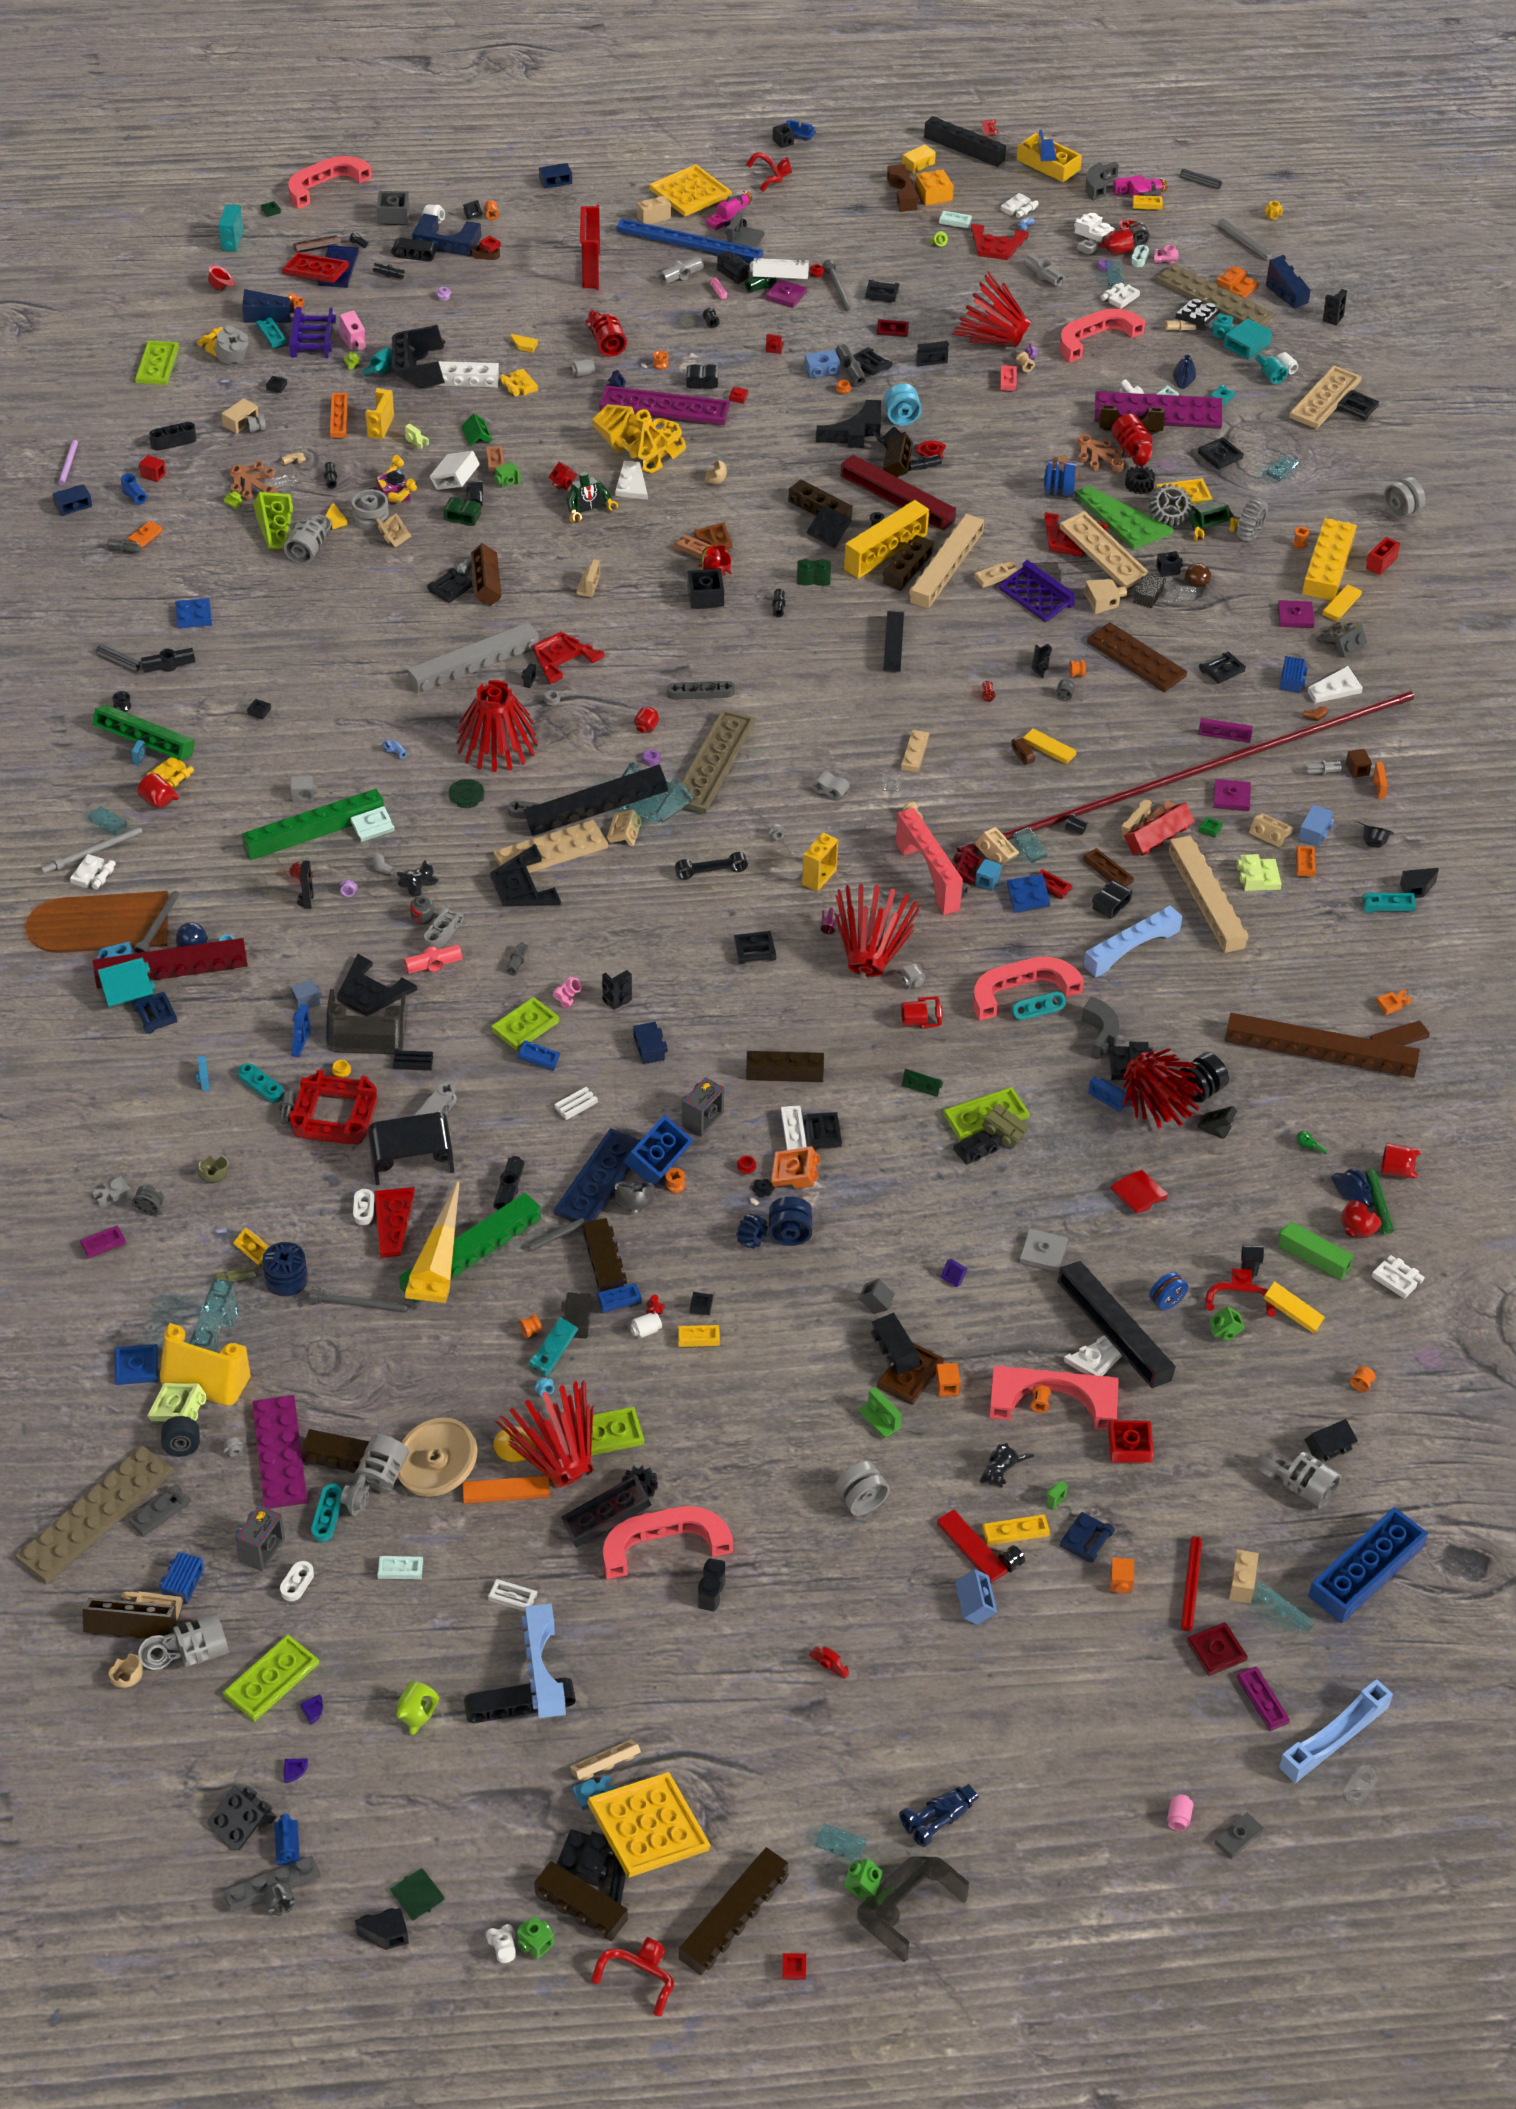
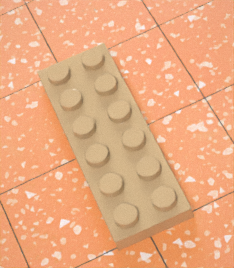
M1333 366L1290 412L1289 418L1318 429L1337 408L1338 403L1361 382L1362 376Z
M1085 511L1060 523L1059 528L1121 587L1125 586L1128 589L1149 578L1150 573Z
M590 820L493 852L494 858L499 866L536 844L542 862L526 866L528 872L531 873L608 848V842L595 821Z

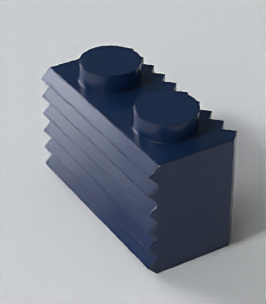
M568 163L539 167V179L545 189L552 188V186L572 184V171Z
M84 484L52 494L54 505L61 516L92 507L91 495Z
M656 1022L634 1025L633 1037L642 1063L645 1065L650 1062L664 1061L668 1048L666 1041H662L663 1033L661 1027H657Z

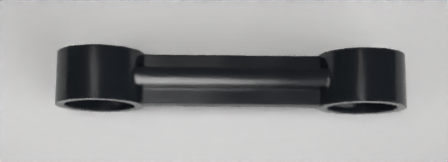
M734 852L728 859L692 863L688 859H682L675 864V871L679 879L687 880L694 873L728 868L733 872H742L748 867V862L743 852Z

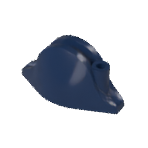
M1190 355L1182 357L1173 372V377L1181 389H1185L1196 378V368Z
M1351 1168L1344 1173L1337 1172L1332 1175L1331 1178L1338 1192L1345 1199L1359 1201L1368 1208L1374 1205L1370 1192L1371 1187L1361 1172Z

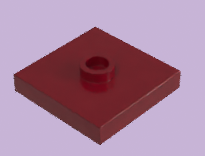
M1226 1622L1187 1637L1186 1642L1208 1677L1247 1661V1654Z

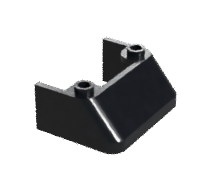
M438 325L397 332L392 336L393 372L417 388L445 383L439 361L417 365L416 362L417 359H424L428 355L429 349L444 347Z
M435 1112L384 1120L369 1125L370 1156L376 1185H380L379 1172H386L394 1165L393 1159L433 1153L434 1160L438 1162L448 1161L450 1173H454L447 1116L444 1113Z

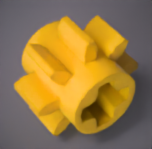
M1270 201L1269 205H1265V215L1269 219L1275 220L1278 218V215L1282 216V205L1278 201Z

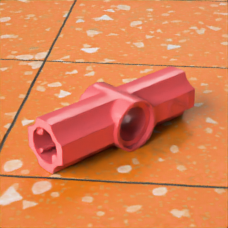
M459 945L439 950L436 947H429L420 955L404 958V965L407 974L426 969L436 972L442 969L445 964L463 959Z

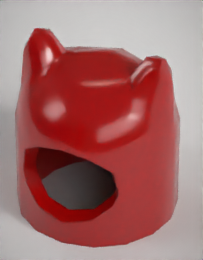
M1127 227L1117 232L1111 231L1107 234L1105 241L1100 244V247L1106 248L1113 255L1131 252L1134 249L1133 234Z
M157 773L144 777L138 786V795L151 807L157 809L164 808L172 800L179 799L172 786Z
M1386 1143L1382 1158L1381 1174L1403 1178H1417L1418 1173L1414 1171L1416 1157L1421 1155L1422 1151L1417 1148Z

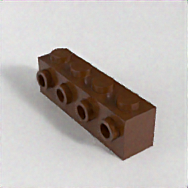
M481 543L471 552L475 597L491 606L499 601L502 596L497 552Z

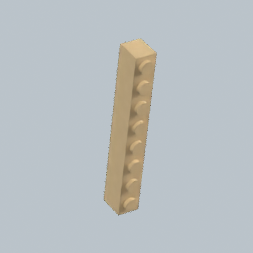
M966 514L963 519L959 520L956 529L952 530L950 537L946 538L943 547H940L937 555L931 559L930 565L925 567L922 576H919L916 584L910 588V603L927 609L930 608L982 535L984 519Z
M1191 835L1171 839L1168 853L1224 953L1245 949L1248 933L1243 929L1240 918L1235 915L1233 906L1229 904L1225 892H1222L1219 881L1214 878L1212 869L1205 862V857L1200 853L1197 843L1193 841Z

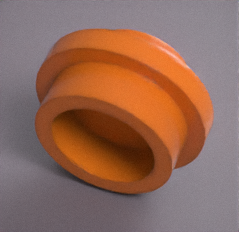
M847 380L838 381L835 388L836 391L840 394L849 393L851 391L850 382Z

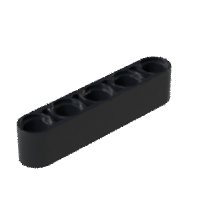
M887 610L883 671H901L904 611Z
M570 1678L554 1679L558 1683L563 1682L565 1708L574 1705L576 1697L572 1680ZM530 1683L471 1693L464 1697L467 1721L470 1723H480L538 1713V1709H533L532 1695H536V1693H531Z

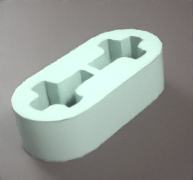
M1138 245L1135 248L1131 264L1134 267L1145 265L1149 248L1145 245Z

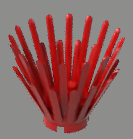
M988 271V276L985 274V280L1003 302L980 282L981 291L994 304H990L977 293H973V297L976 298L974 302L985 309L987 314L970 305H966V309L969 310L967 315L979 320V322L960 317L959 320L963 321L960 325L964 327L955 326L956 331L952 335L969 337L971 340L969 343L1011 345L1016 348L1021 342L1024 333L1028 330L1031 321L1025 317L1005 283H1002L1001 288Z
M490 680L488 681L489 685L483 687L482 683L477 688L476 697L459 721L462 724L458 729L460 735L456 744L460 742L461 738L462 742L458 754H461L476 719L465 763H469L472 750L476 748L482 726L477 769L481 770L484 754H489L491 734L492 771H497V742L498 752L500 755H503L505 751L507 769L511 771L512 761L506 727L512 749L518 752L521 764L525 765L526 761L513 720L531 756H534V751L521 722L534 744L538 746V742L534 737L536 734L527 719L531 724L535 725L527 710L512 694V689L508 688L506 682Z
M859 884L857 941L854 907L852 906L850 887L846 885L849 928L840 889H838V896H835L842 925L836 913L834 915L848 958V969L860 975V971L865 972L867 977L882 976L887 964L914 932L912 930L914 924L911 925L921 907L916 909L909 920L918 904V901L913 902L888 946L909 899V894L904 896L898 911L893 913L883 936L896 890L894 888L890 890L885 910L879 908L875 919L880 887L879 885L874 886L867 932L868 907H863L864 887L863 884Z
M584 1380L579 1390L577 1381L573 1383L575 1408L572 1395L570 1394L567 1397L564 1385L560 1386L559 1391L564 1408L562 1414L557 1403L552 1405L548 1392H543L542 1396L554 1428L550 1420H545L542 1413L535 1410L530 1400L525 1401V1405L543 1437L539 1436L536 1430L530 1427L527 1421L514 1408L510 1409V1413L544 1458L504 1416H499V1418L515 1436L500 1421H495L514 1440L509 1441L510 1444L508 1445L550 1478L555 1488H561L580 1480L583 1473H586L588 1476L594 1472L591 1463L594 1405L591 1407V1410L590 1405H587L586 1382Z

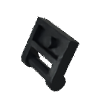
M869 279L865 298L896 302L900 283L895 282L893 284Z
M867 347L853 355L855 360L861 364V369L872 376L884 369H890L893 364L891 360L885 359L874 352V349L871 347Z
M1351 390L1338 403L1337 409L1349 412L1366 421L1369 415L1378 407L1379 401Z
M450 568L438 580L427 585L431 593L448 603H451L473 587L472 581L457 573L454 568ZM449 579H453V580H451L450 582H448L446 585H444L442 588H439V586H441L442 584H444V583H445L446 581H448Z
M1229 651L1222 653L1221 656L1209 662L1199 664L1200 671L1208 674L1218 684L1245 672L1246 668Z
M771 931L734 935L739 964L770 959V961L776 960V951ZM762 950H768V951H769V952H761V953L744 954V952H753V951H762Z
M837 1112L806 1114L802 1117L803 1124L806 1127L807 1147L812 1146L814 1151L818 1148L842 1147ZM814 1123L819 1124L821 1139H815Z

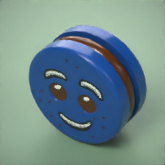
M1170 1272L1162 1276L1153 1285L1149 1297L1159 1309L1168 1310L1185 1297L1189 1286L1177 1272Z

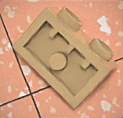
M593 559L591 566H588V570L583 572L576 591L577 595L593 597L600 578V560Z
M634 809L614 814L607 835L610 843L626 840L630 847L634 846L641 826V818Z
M1262 813L1254 817L1249 833L1277 847H1281L1285 837L1292 834L1294 827Z
M996 827L984 832L975 843L990 861L1002 864V867L1006 862L1016 858L1019 854L1016 848Z

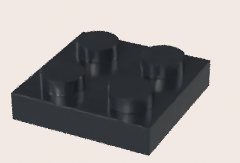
M1224 437L1198 448V454L1218 470L1243 459L1244 455Z
M823 505L807 530V534L835 548L852 520L850 517Z

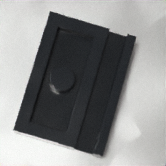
M948 341L917 344V367L948 363Z

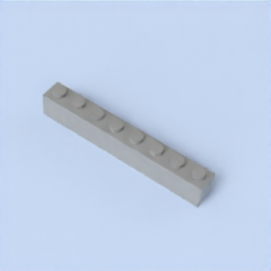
M528 622L408 668L409 683L418 694L533 650V645L539 642V633Z

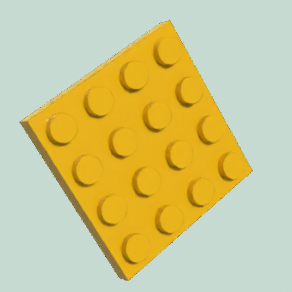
M696 164L649 184V190L658 197L665 196L671 203V207L684 217L723 201L732 195L730 189Z
M669 1772L588 1798L587 1804L628 1878L710 1850L711 1845Z

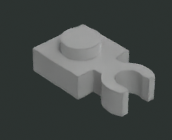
M1090 238L1089 241L1083 240L1078 244L1077 250L1082 251L1083 254H1091L1097 250L1100 242L1093 241Z
M122 1176L103 1184V1190L97 1189L92 1193L93 1198L97 1199L98 1205L102 1206L109 1199L115 1202L130 1195L131 1189Z

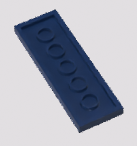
M610 1128L555 1207L554 1215L571 1222L583 1218L585 1222L596 1220L615 1192V1183L622 1182L630 1170V1167L623 1161L641 1140Z

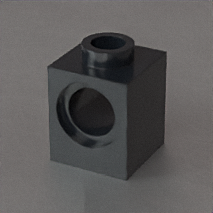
M785 123L773 127L772 140L781 148L793 145L794 131Z
M1177 551L1157 555L1156 568L1161 577L1180 574L1181 567H1183V559L1179 557Z

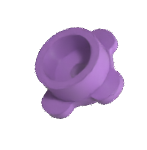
M1030 343L1029 348L1027 347L1025 352L1029 355V359L1035 360L1037 348L1033 347V344Z

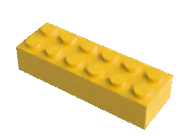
M914 500L845 544L844 570L859 579L897 555L915 535L925 537L928 531L929 509Z
M1324 518L1305 577L1302 595L1333 601L1337 596L1353 545L1357 525Z

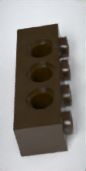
M802 479L789 488L788 502L817 516L823 505H826L852 519V505Z
M915 535L912 540H909L907 546L901 549L899 555L893 558L891 564L884 569L882 574L884 577L883 584L901 591L932 556L934 541L919 535Z

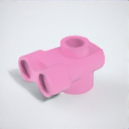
M1167 245L1164 247V250L1156 249L1154 262L1172 264L1178 261L1179 252L1176 250V246Z
M567 977L563 984L555 989L552 995L556 1000L560 1001L563 1008L569 1009L573 1003L572 998L574 994L581 991L582 984L577 978Z

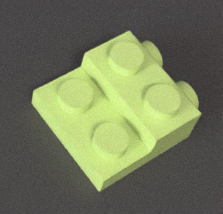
M1259 854L1240 856V860H1237V870L1240 871V883L1243 884L1245 891L1281 890L1282 884L1276 859H1260Z
M164 1383L147 1416L150 1421H167L175 1416H186L196 1421L200 1405L206 1402V1393L199 1383Z

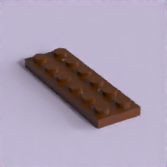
M1111 622L1087 638L1088 644L1163 692H1166L1187 677L1185 669Z

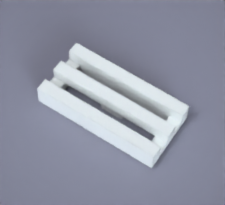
M585 1087L557 1102L555 1109L565 1120H568L598 1103V1098L596 1096L593 1097V1093L589 1092V1089Z
M496 1579L489 1593L488 1601L526 1612L525 1606H533L534 1599L537 1597V1591ZM497 1588L505 1589V1590H508L509 1592L502 1591V1590H499V1589H497ZM516 1593L528 1596L529 1598L519 1596Z

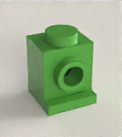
M513 462L495 468L494 479L496 484L504 488L514 483H521L520 470Z

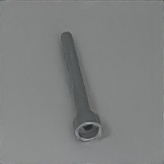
M826 260L823 263L824 271L830 275L844 309L849 311L851 307L835 273V263L833 260Z
M178 891L172 892L143 941L135 945L133 949L134 954L150 951L149 944L179 897Z
M312 1287L309 1296V1303L313 1304L328 1301L406 1312L408 1310L406 1304L324 1293V1290L318 1287Z

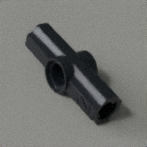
M193 648L178 651L163 649L158 655L141 658L144 673L160 669L171 672L177 666L195 663Z
M512 1156L508 1158L504 1172L500 1176V1185L493 1204L497 1210L513 1201L518 1193V1185L525 1165L524 1160L520 1159V1157Z

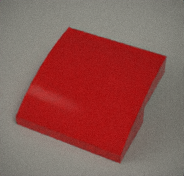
M1143 1170L1136 1171L1122 1178L1110 1188L1136 1214L1150 1210L1152 1204L1165 1201L1168 1193Z

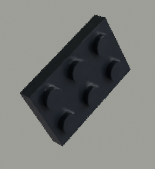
M1191 299L1176 313L1175 319L1205 327L1219 314L1220 308L1212 303L1206 304L1199 299Z

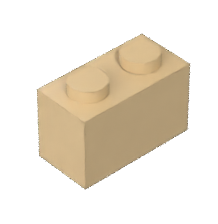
M665 196L638 202L637 218L641 223L653 224L671 219V203Z
M243 398L221 413L223 427L238 434L248 427L247 417L252 416L255 418L259 415L258 406Z
M1237 1549L1229 1600L1251 1604L1259 1553Z

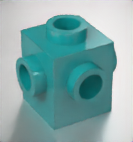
M1218 314L1216 321H1213L1211 325V330H1213L1212 337L1225 339V334L1234 328V317Z

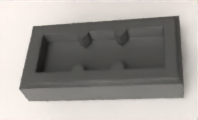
M1246 1812L1215 1839V1844L1232 1859L1261 1834L1264 1827Z

